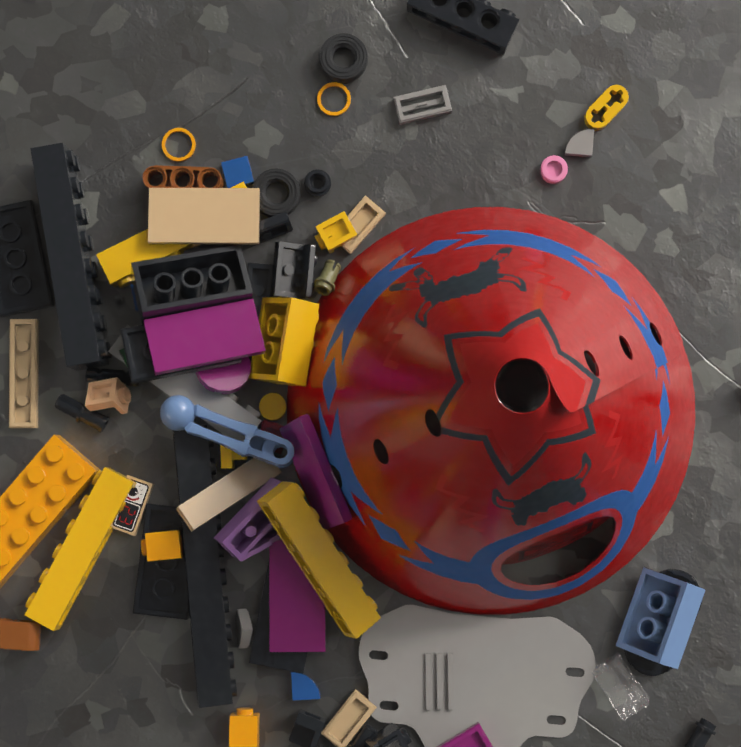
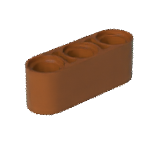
M154 165L148 167L142 177L148 190L149 188H207L204 186V181L209 176L218 178L217 184L212 188H224V180L218 170L211 167ZM157 174L163 176V181L160 185H150L152 176ZM183 175L189 176L191 180L187 186L180 187L177 185L179 177Z
M0 618V649L40 650L42 625L33 620Z

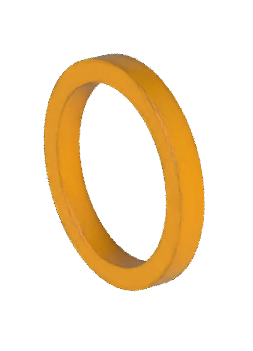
M331 82L325 84L319 90L317 102L323 113L329 116H339L348 110L351 96L349 90L343 84ZM329 87H339L347 95L346 106L338 112H330L321 104V95Z
M184 128L171 129L162 139V150L172 161L182 162L189 159L196 148L193 135ZM175 132H183L191 138L192 148L184 157H173L166 150V140Z

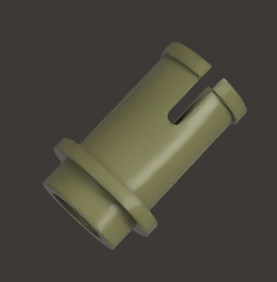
M334 260L325 261L320 276L314 281V289L320 295L327 296L335 289L334 282L341 270V265L337 262L335 268H332L335 263Z

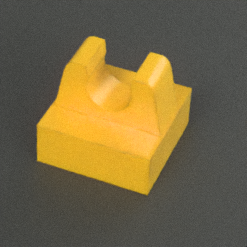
M220 445L221 469H234V460H248L247 456L242 457Z

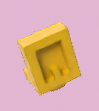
M345 211L315 226L318 234L314 237L321 250L327 248L329 254L333 253L337 247L358 237Z

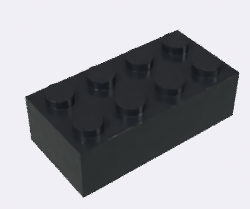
M241 244L131 263V279L142 325H144V320L248 300L252 299L253 296Z

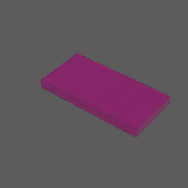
M254 299L144 320L155 375L264 354L266 351Z
M305 414L281 427L279 430L282 437L291 442L294 447L293 463L312 507L319 514L320 519L318 521L323 529H330L351 520L352 515L310 416Z
M277 540L269 546L270 652H325V605L284 542Z

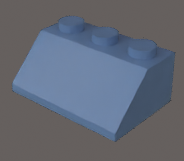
M643 567L616 646L656 663L678 669L705 589Z

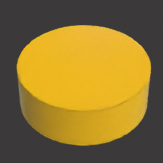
M277 393L266 394L259 403L260 413L267 420H279L286 413V401Z

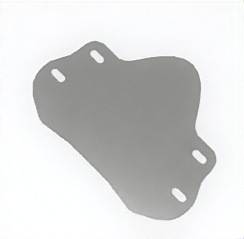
M404 605L381 615V619L362 634L359 645V661L368 682V700L377 707L371 716L379 722L404 724L414 728L425 747H437L477 722L480 723L493 747H520L528 738L534 736L566 737L575 729L581 700L589 689L595 675V656L591 645L579 632L554 617L496 618L452 614L417 605ZM373 650L385 651L388 653V658L386 660L371 659L369 653ZM425 653H431L432 710H426ZM436 653H442L443 709L437 710ZM447 653H453L454 709H448ZM570 667L581 668L584 670V675L582 677L567 676L565 671ZM382 701L397 702L399 707L397 710H383L379 704ZM550 715L563 716L566 722L563 725L549 724L547 717Z

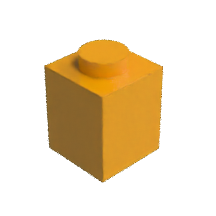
M182 529L145 533V539H141L142 555L147 556V562L183 558Z
M237 708L236 712L231 713L229 747H259L260 713H253V708Z

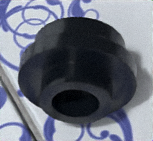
M312 170L305 177V189L314 197L324 196L331 188V178L323 170ZM316 179H320L323 181V185L320 188H315L313 182Z

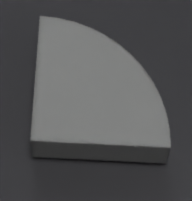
M586 129L575 134L568 142L564 155L592 157L594 129Z
M237 609L236 636L238 648H248L253 631L249 612L247 609Z

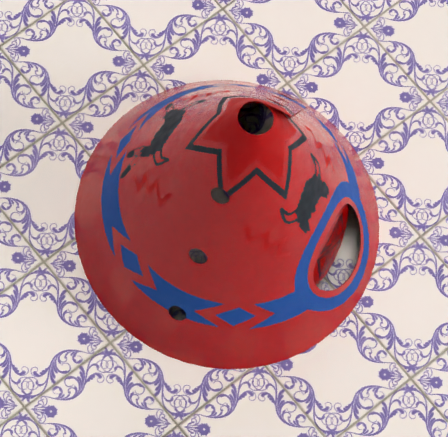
M473 207L435 214L402 226L373 243L356 256L337 275L334 282V291L327 296L322 295L317 303L319 304V320L315 327L314 346L311 351L306 386L288 385L287 424L300 416L308 414L330 465L335 466L339 471L342 479V488L340 489L352 519L327 530L333 536L336 544L358 566L400 594L427 605L449 611L477 615H507L535 611L560 604L584 594L614 575L643 549L665 520L677 498L687 472L695 430V392L691 367L683 346L682 337L674 319L661 297L644 275L622 254L586 230L553 216L507 207ZM650 325H652V327L655 329L660 340V345L656 342L655 338L653 337ZM619 337L626 343L630 351L631 360L625 355ZM584 351L587 352L594 361L596 367V376L588 367V364L584 356ZM520 358L537 362L548 380L546 400L538 409L528 413H518L506 408L500 402L495 389L496 377L500 369L508 362ZM428 409L433 410L440 421L442 432L439 437L433 435L427 427L426 412ZM376 439H379L387 449L389 457L387 464H383L376 456L374 450V441ZM297 472V476H298L299 481H300V483H301V485H302V488H303V490H304V493H305V495H306V498H307L309 504L311 505V503H310V501H309V498H308V496H307V493H306V491H305V489H304V486H303V484H302V482H301V479H300V477H299V475H298V472ZM610 517H613L616 522L615 532L605 550L594 562L573 576L555 583L525 585L509 580L501 572L502 565L531 560L577 541L598 528Z

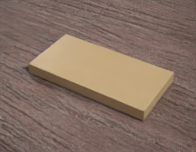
M149 188V244H259V188Z

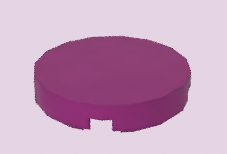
M249 357L241 358V363L198 371L196 375L199 382L211 392L216 391L221 394H231L239 391L246 384L251 372V361Z

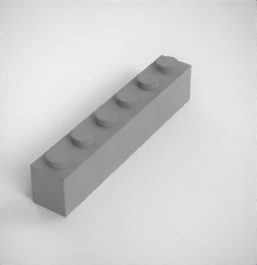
M121 335L108 352L125 363L119 353V350L124 348ZM195 372L150 381L169 396H185L194 405L200 404L228 418L255 424L258 429L263 424V421L259 419L260 412L250 405H247L246 408L236 403L239 397L233 393L221 394L216 391L211 392L199 382ZM203 419L223 435L244 441L245 436Z

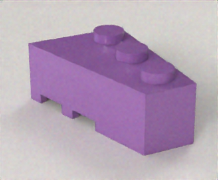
M271 477L214 537L237 560L242 562L280 539V536L257 503V500L281 483V481Z

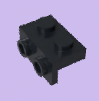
M282 241L275 242L270 296L292 297L300 300L311 298L315 288L313 271L318 259L317 252H315V244L302 245Z

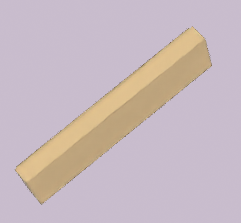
M10 319L9 428H38L39 320Z
M253 458L178 506L176 510L192 532L264 485L271 477L275 478L278 476L281 470L276 466Z

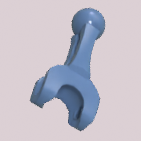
M182 395L171 396L161 405V421L171 430L181 431L185 429L187 434L207 439L234 451L242 457L251 456L278 468H286L293 463L294 447L292 443L274 434L259 430L255 424L228 418L200 404L194 405L190 399ZM195 417L231 429L245 436L244 441L237 440L206 429L194 423ZM280 447L287 450V455L281 459L274 456L275 450Z

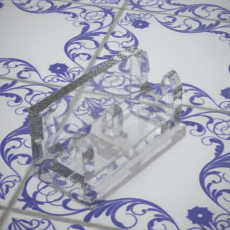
M619 652L597 665L596 669L592 671L593 676L622 720L649 705V697Z

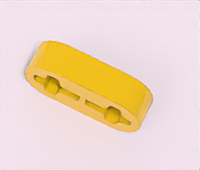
M612 85L607 88L587 110L584 117L586 126L589 129H594V131L605 128L628 102L629 95L627 90L621 85ZM610 93L613 95L619 93L621 95L619 99L621 104L616 101L609 107L607 103L612 97ZM602 109L606 111L601 118L602 123L600 121L595 123L591 121L593 117L592 112L598 114Z

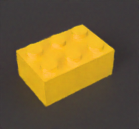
M262 297L259 325L266 351L264 354L252 356L249 379L282 385L306 386L311 351L314 346L315 327L319 320V304L292 297Z

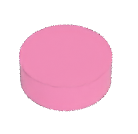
M555 155L544 159L540 166L542 179L550 184L560 183L568 172L566 161Z

